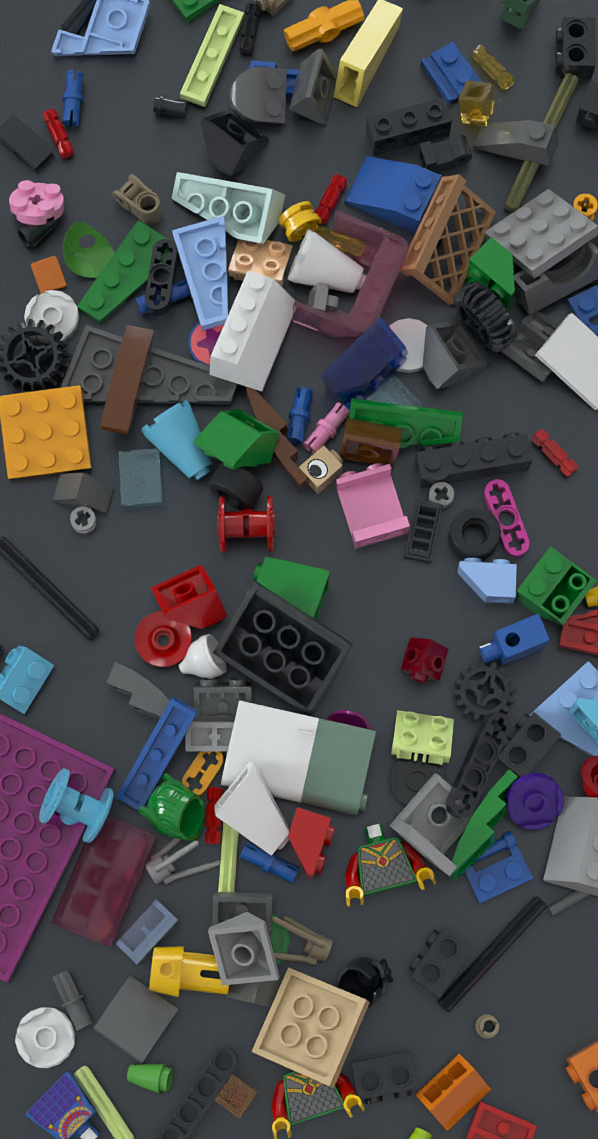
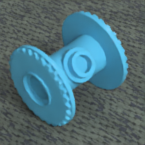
M64 768L58 772L46 793L39 813V821L44 824L47 823L56 811L60 813L61 821L67 825H74L78 822L87 825L83 832V841L90 843L95 839L107 818L113 800V790L105 788L99 800L85 794L82 795L79 791L67 786L70 771Z

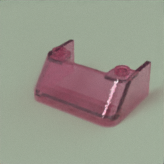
M336 210L333 233L357 242L354 249V258L359 265L369 269L350 314L340 310L324 313L295 301L293 304V322L334 338L367 336L374 331L406 260L408 243L400 235Z

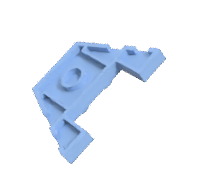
M97 0L85 36L82 37L58 29L51 50L54 56L135 54L151 6L150 1Z

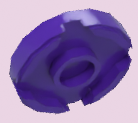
M530 773L521 776L512 783L507 791L505 799L506 810L510 818L524 829L538 830L547 827L553 823L552 820L557 815L559 816L563 810L564 796L562 789L552 777L544 773Z

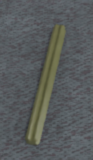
M571 73L565 75L543 123L555 125V128H557L578 84L579 78ZM524 161L505 201L504 208L506 210L515 212L519 209L540 165L539 163Z

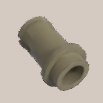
M484 1014L477 1019L475 1029L479 1036L490 1039L498 1033L499 1023L494 1016ZM486 1021L492 1023V1030L490 1032L483 1030Z

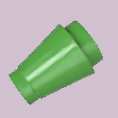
M131 1064L127 1073V1082L158 1094L162 1092L168 1093L172 1086L174 1071L173 1068L167 1067V1064Z

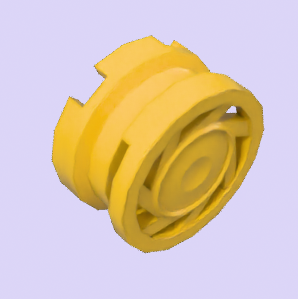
M303 201L291 206L278 219L279 225L285 227V235L291 242L302 240L301 236L305 235L308 230L315 232L319 228L317 223L321 224L320 217L313 213V206L309 201Z

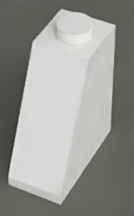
M250 761L214 805L215 815L272 856L277 849H282L288 842L289 828L257 767Z

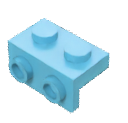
M18 646L9 652L5 660L7 664L0 673V700L20 713L25 714L54 665L27 647Z

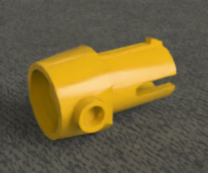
M184 946L154 947L149 991L179 997V990L228 995L229 985H222L221 979L201 977V971L219 972L214 955L184 952Z

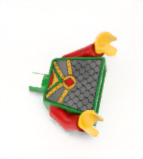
M372 825L364 828L368 844L358 847L357 853H354L349 860L345 873L346 904L349 907L350 900L358 898L360 905H363L364 896L415 884L417 881L420 889L424 890L423 881L431 879L435 885V876L433 871L427 867L422 856L407 842L399 841L398 837L385 840L382 825Z
M292 1071L283 1074V1079L276 1084L271 1103L274 1122L272 1124L274 1139H278L277 1132L285 1129L287 1130L288 1138H290L292 1135L291 1125L345 1108L348 1116L352 1118L350 1110L354 1105H359L362 1111L365 1108L361 1099L356 1095L349 1078L342 1072H340L334 1088H331Z

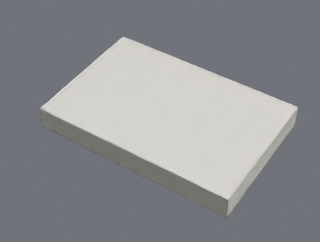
M570 313L535 356L594 410H597L598 336L573 313Z

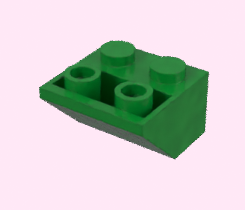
M491 237L469 259L465 281L467 285L477 281L484 284L487 289H491L492 293L498 296V299L504 304L508 312L510 311L515 292L512 253Z
M240 409L221 411L195 438L194 444L203 449L206 455L223 461V465L227 468L257 467L259 464L271 462L279 432Z
M550 546L517 589L515 599L534 614L539 613L540 617L563 626L597 580Z

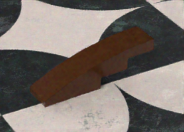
M127 325L113 371L100 429L122 434L129 433L141 395V384L148 365V355L154 339V330Z
M246 387L247 399L253 417L279 432L272 456L284 474L301 493L309 485V479L294 463L298 459V450L284 436L288 432L287 423L255 389Z

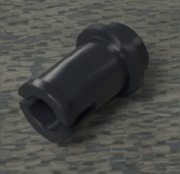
M161 94V97H155L153 112H157L158 116L168 114L185 118L188 101L165 98V95Z

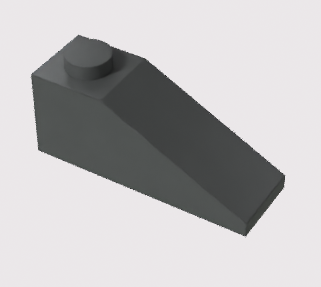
M522 120L483 123L474 143V149L550 166L558 146V138L555 125L537 121Z

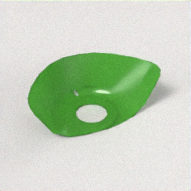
M75 222L65 236L63 244L64 260L68 268L77 275L97 278L115 253L110 243L98 230L83 222ZM87 234L94 236L96 242L92 247L83 248L79 245V239Z

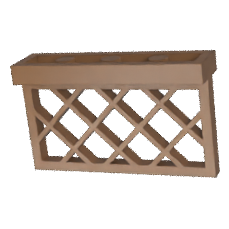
M461 175L441 178L399 268V271L405 276L412 275L449 305L454 304L455 294L460 291L459 289L462 288L466 279L469 259L480 249L485 238L484 232L489 229L496 214L495 210L465 186L466 180ZM460 194L465 197L467 207L459 210L458 205ZM478 208L485 213L482 223L477 225L475 209ZM467 212L470 227L463 229L460 213ZM453 216L456 231L449 233L447 222L449 217ZM471 231L473 242L471 247L467 248L464 232ZM457 235L460 250L452 252L450 236ZM442 239L445 254L438 256L436 245ZM461 254L462 266L460 270L456 271L453 256ZM446 258L449 273L442 275L439 260ZM430 262H432L434 278L431 279L423 274ZM450 277L452 286L449 294L444 290L442 280Z

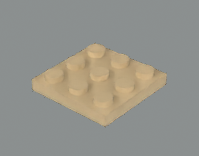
M288 967L252 1052L334 1088L370 1002Z

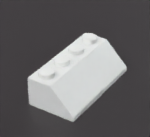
M247 271L211 354L210 375L263 391L298 306V303L273 278Z

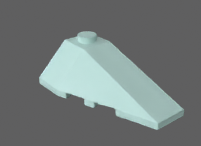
M177 172L171 199L207 220L225 216V231L239 240L264 244L278 225L285 194L274 189Z

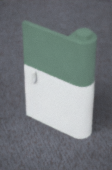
M239 700L221 785L230 787L251 761L257 767L273 797L357 816L358 811H365L368 794H363V788L376 731Z

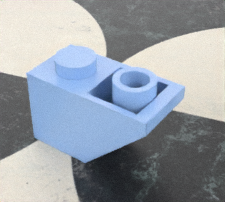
M466 558L464 561L459 562L457 573L484 602L513 604L516 598L517 564H510V561L505 559L493 560V563L481 562L479 558Z

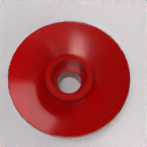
M162 611L146 616L140 622L135 632L137 652L144 661L156 667H170L179 663L185 658L188 648L192 643L189 626L166 619ZM161 637H168L169 643L162 646L159 644Z

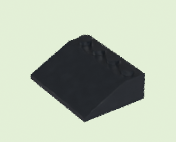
M255 581L213 654L310 716L319 707L333 684L353 643Z

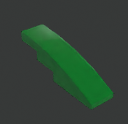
M510 769L488 792L473 814L458 843L452 863L457 868L450 875V879L454 883L495 843V832L492 828L506 816V803L503 801L506 799L507 791L512 783L518 779V776Z

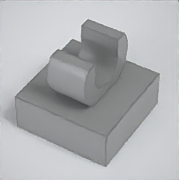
M318 283L310 290L306 311L307 317L316 319L323 312L332 313L333 309H337L339 298L328 295L329 285Z

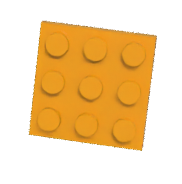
M80 385L0 396V419L8 479L92 469L84 401Z

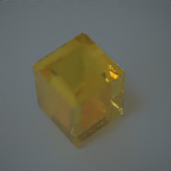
M466 80L459 97L462 123L488 126L495 109L492 83Z

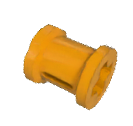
M580 194L575 198L573 207L593 222L598 203L594 196Z

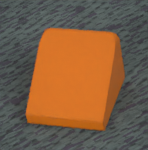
M56 256L31 264L41 294L48 290H58L67 287Z

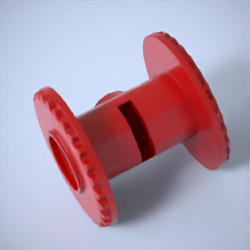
M267 496V511H253L252 509L245 508L240 511L226 512L225 497H220L218 537L221 552L226 553L227 538L267 537L268 552L274 550L275 511L272 496Z

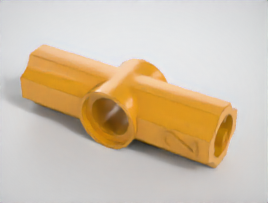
M347 0L330 9L326 6L319 7L310 13L308 19L285 28L284 36L290 50L295 52L317 41L326 43L333 40L339 35L341 30L363 21L364 13L358 0Z

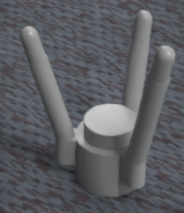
M174 838L161 851L151 856L152 860L146 863L145 866L156 884L164 881L167 885L174 880L218 867L221 861L209 862L172 874L171 872L176 870L173 862L199 845V842L195 840L169 857L166 854L181 841Z

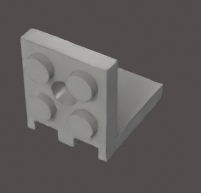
M434 773L389 826L414 849L420 852L431 864L450 876L457 866L444 854L466 829L477 809L475 808L472 815L466 818L451 816L446 809V800L452 787L438 774ZM463 799L456 800L455 802L459 806L458 810H464L466 807L462 803ZM436 807H443L445 810V817L441 822H433L431 818L432 811Z

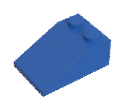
M367 156L344 203L416 234L419 222L424 216L441 180V175L418 165Z

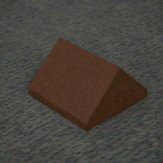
M347 418L339 456L343 460L369 465L382 463L384 466L390 464L391 469H393L400 449L402 428Z

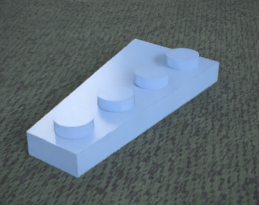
M225 216L172 230L202 331L224 325L228 317Z

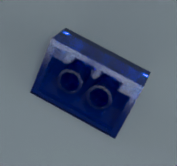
M380 317L319 376L326 388L350 410L351 399L366 400V394L373 387L377 389L386 381L387 377L385 375L393 368L397 370L406 362L408 351L398 336Z

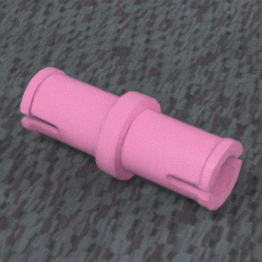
M337 402L328 415L317 422V428L303 442L304 448L308 452L313 450L311 453L314 454L324 446L329 438H334L337 434L336 430L350 414L348 408Z

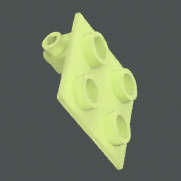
M397 710L391 754L397 755L396 758L411 760L412 752H414V761H417L418 753L423 754L422 762H425L426 756L429 755V763L439 765L449 763L454 719Z

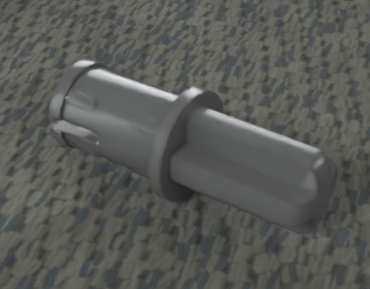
M65 970L55 975L53 981L64 1003L61 1006L62 1008L66 1007L75 1030L78 1031L92 1024L93 1021L82 1001L84 996L79 994L69 971Z

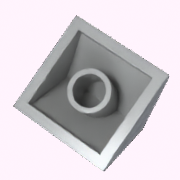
M245 912L208 929L222 985L273 981L280 978L264 920L249 912Z

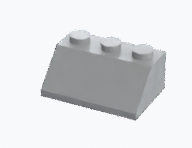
M564 797L563 810L557 818L543 881L598 896V798Z

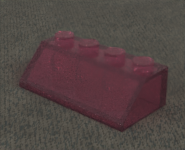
M107 817L95 839L90 843H84L51 923L110 947L117 934L124 912L129 905V900L140 878L146 859L151 852L156 836L131 824Z

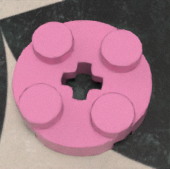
M25 180L18 184V188L12 192L9 198L11 214L14 213L18 221L29 225L46 224L48 218L54 216V220H56L64 211V198L61 188L57 184L33 183L32 181Z

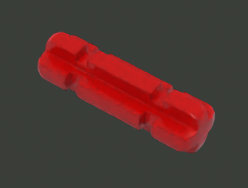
M51 108L44 111L43 119L49 128L60 156L64 159L74 154L72 144L56 110Z
M339 174L333 176L330 182L331 185L326 189L319 202V207L314 212L320 217L321 224L327 222L330 217L329 214L332 213L341 196L340 193L344 191L347 185V179Z
M539 430L532 437V442L538 448L540 446L543 448L541 451L556 467L558 465L561 467L559 470L565 476H571L578 469V464L572 458L570 460L567 458L569 455L554 439L552 441L549 439L551 436L545 430Z
M209 787L207 789V800H209V803H207L206 828H208V831H205V842L210 845L221 843L219 828H222V820L216 817L214 805L223 795V789L220 787Z

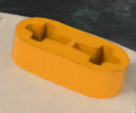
M200 751L183 776L182 784L190 789L188 780L190 778L195 780L199 773H202L203 776L200 779L202 788L200 790L195 788L192 792L198 794L199 797L203 796L223 767L224 757L222 752ZM213 753H216L215 758L218 764H211L204 771L203 767L206 764V760L203 757L206 754L211 756Z

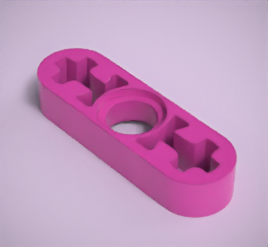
M492 480L486 485L484 491L486 505L489 512L495 516L498 522V516L503 512H509L514 516V523L510 526H504L499 522L501 529L500 542L507 556L515 559L521 558L529 548V538L508 484L503 480ZM494 487H496L498 491L503 490V493L501 495V501L503 506L499 507L497 510H495L494 507H498V499L496 496H490ZM516 528L519 531H515V539L517 542H523L520 551H517L515 547H509L512 543V537L509 532Z

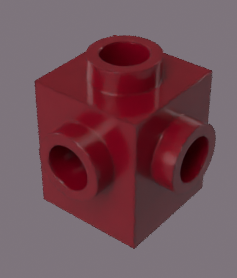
M410 637L400 670L410 674V679L418 683L426 684L427 680L440 681L449 649L432 639Z

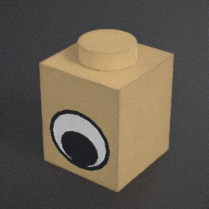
M322 446L299 468L307 475L309 486L319 494L342 474L343 465L341 463L343 460L333 449L329 451L325 446Z

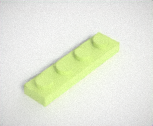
M219 4L180 92L181 99L203 107L206 106L242 25L244 12Z

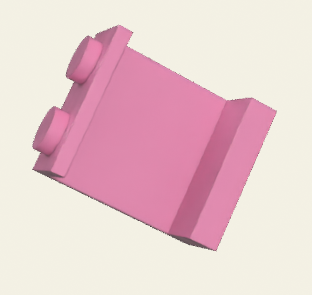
M382 463L373 464L367 467L366 471L359 473L349 471L341 474L340 478L336 479V489L355 549L409 533L410 525L407 516L403 515L391 478L390 464L384 466Z

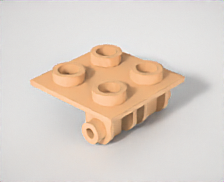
M238 240L228 268L229 276L234 277V280L244 281L247 271L273 278L282 287L284 283L283 275L293 245L266 240L264 244Z

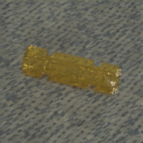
M484 45L477 46L472 51V57L477 63H482L481 67L494 80H498L497 83L502 89H508L514 83V77L509 71H504L506 68L492 54H488L489 51Z
M323 226L317 228L316 233L337 249L345 252L350 251L351 254L356 256L362 255L365 249L363 240L351 239L349 235L335 230L329 231V228Z

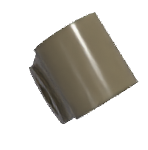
M130 174L128 181L119 190L112 192L114 199L144 224L154 225L162 219L163 212L159 197L135 175ZM147 206H154L152 210H144Z

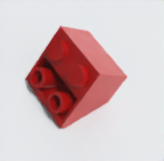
M297 807L288 839L307 878L314 880L315 874L321 875L326 860V855H322L324 845L330 847L335 827L331 826V818Z

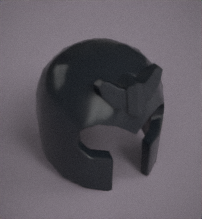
M357 957L348 962L340 971L335 985L339 989L366 999L370 1002L368 1008H370L385 995L388 983H393V978L386 959H382L379 962L371 957Z

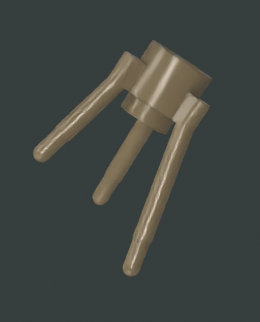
M284 916L283 920L277 917L272 918V922L306 939L303 951L308 953L307 956L275 952V959L306 962L313 966L316 965L317 960L321 962L326 961L333 940L312 931L288 916Z

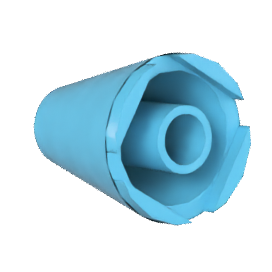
M184 400L182 404L174 405L154 418L155 423L148 426L146 424L141 429L144 436L189 479L195 476L198 480L211 471L209 469V466L212 464L210 456L206 455L203 449L194 444L195 438L201 432L187 400Z

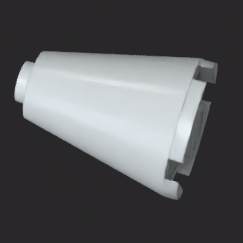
M308 230L300 245V250L293 261L288 280L310 286L322 283L329 285V289L353 293L355 289L361 290L366 275L362 274L363 267L316 232Z

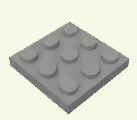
M547 189L484 233L487 241L493 237L512 253L513 262L535 279L598 235V225L550 189Z

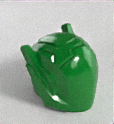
M164 773L162 779L165 782L161 783L152 792L146 807L141 806L138 812L145 816L151 826L159 833L180 840L194 841L202 831L205 815L204 802L198 794L192 792L179 780H175L169 774Z

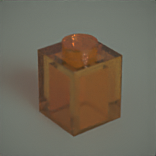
M232 1074L215 1101L240 1119L258 1091L235 1074Z

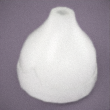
M211 634L201 636L190 645L185 658L179 664L183 674H193L202 678L212 679L227 671V663L213 654L218 642Z

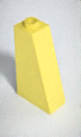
M385 0L377 1L340 59L334 98L358 107L399 29L403 8Z

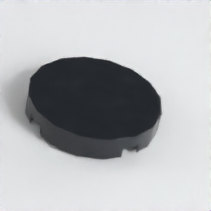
M412 752L411 760L399 758L390 770L388 780L390 791L396 801L405 807L434 773L447 781L444 767L436 763H429V755L426 756V761L422 762L423 754L418 753L417 761H414V752Z

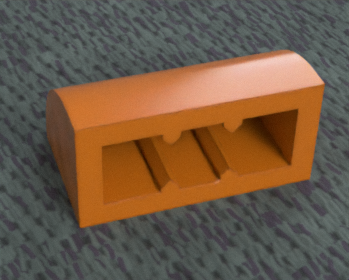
M458 1054L416 1096L448 1131L491 1088L477 1071Z

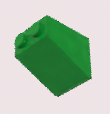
M265 556L263 564H257L253 579L317 620L330 585V571Z

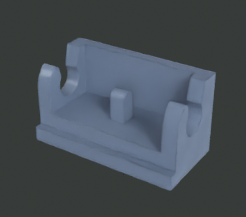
M156 899L116 942V945L137 965H141L154 951V947H157L180 921Z

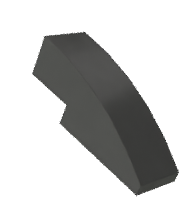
M117 662L114 663L106 682L109 688L131 696L128 703L131 709L160 719L170 700L155 685L137 672Z

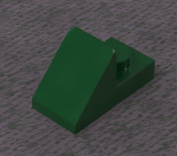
M502 0L501 4L505 6L500 18L522 29L540 0Z

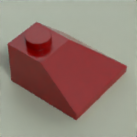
M202 564L151 587L165 618L168 620L203 629L207 626L215 625L220 620L228 617L219 595Z

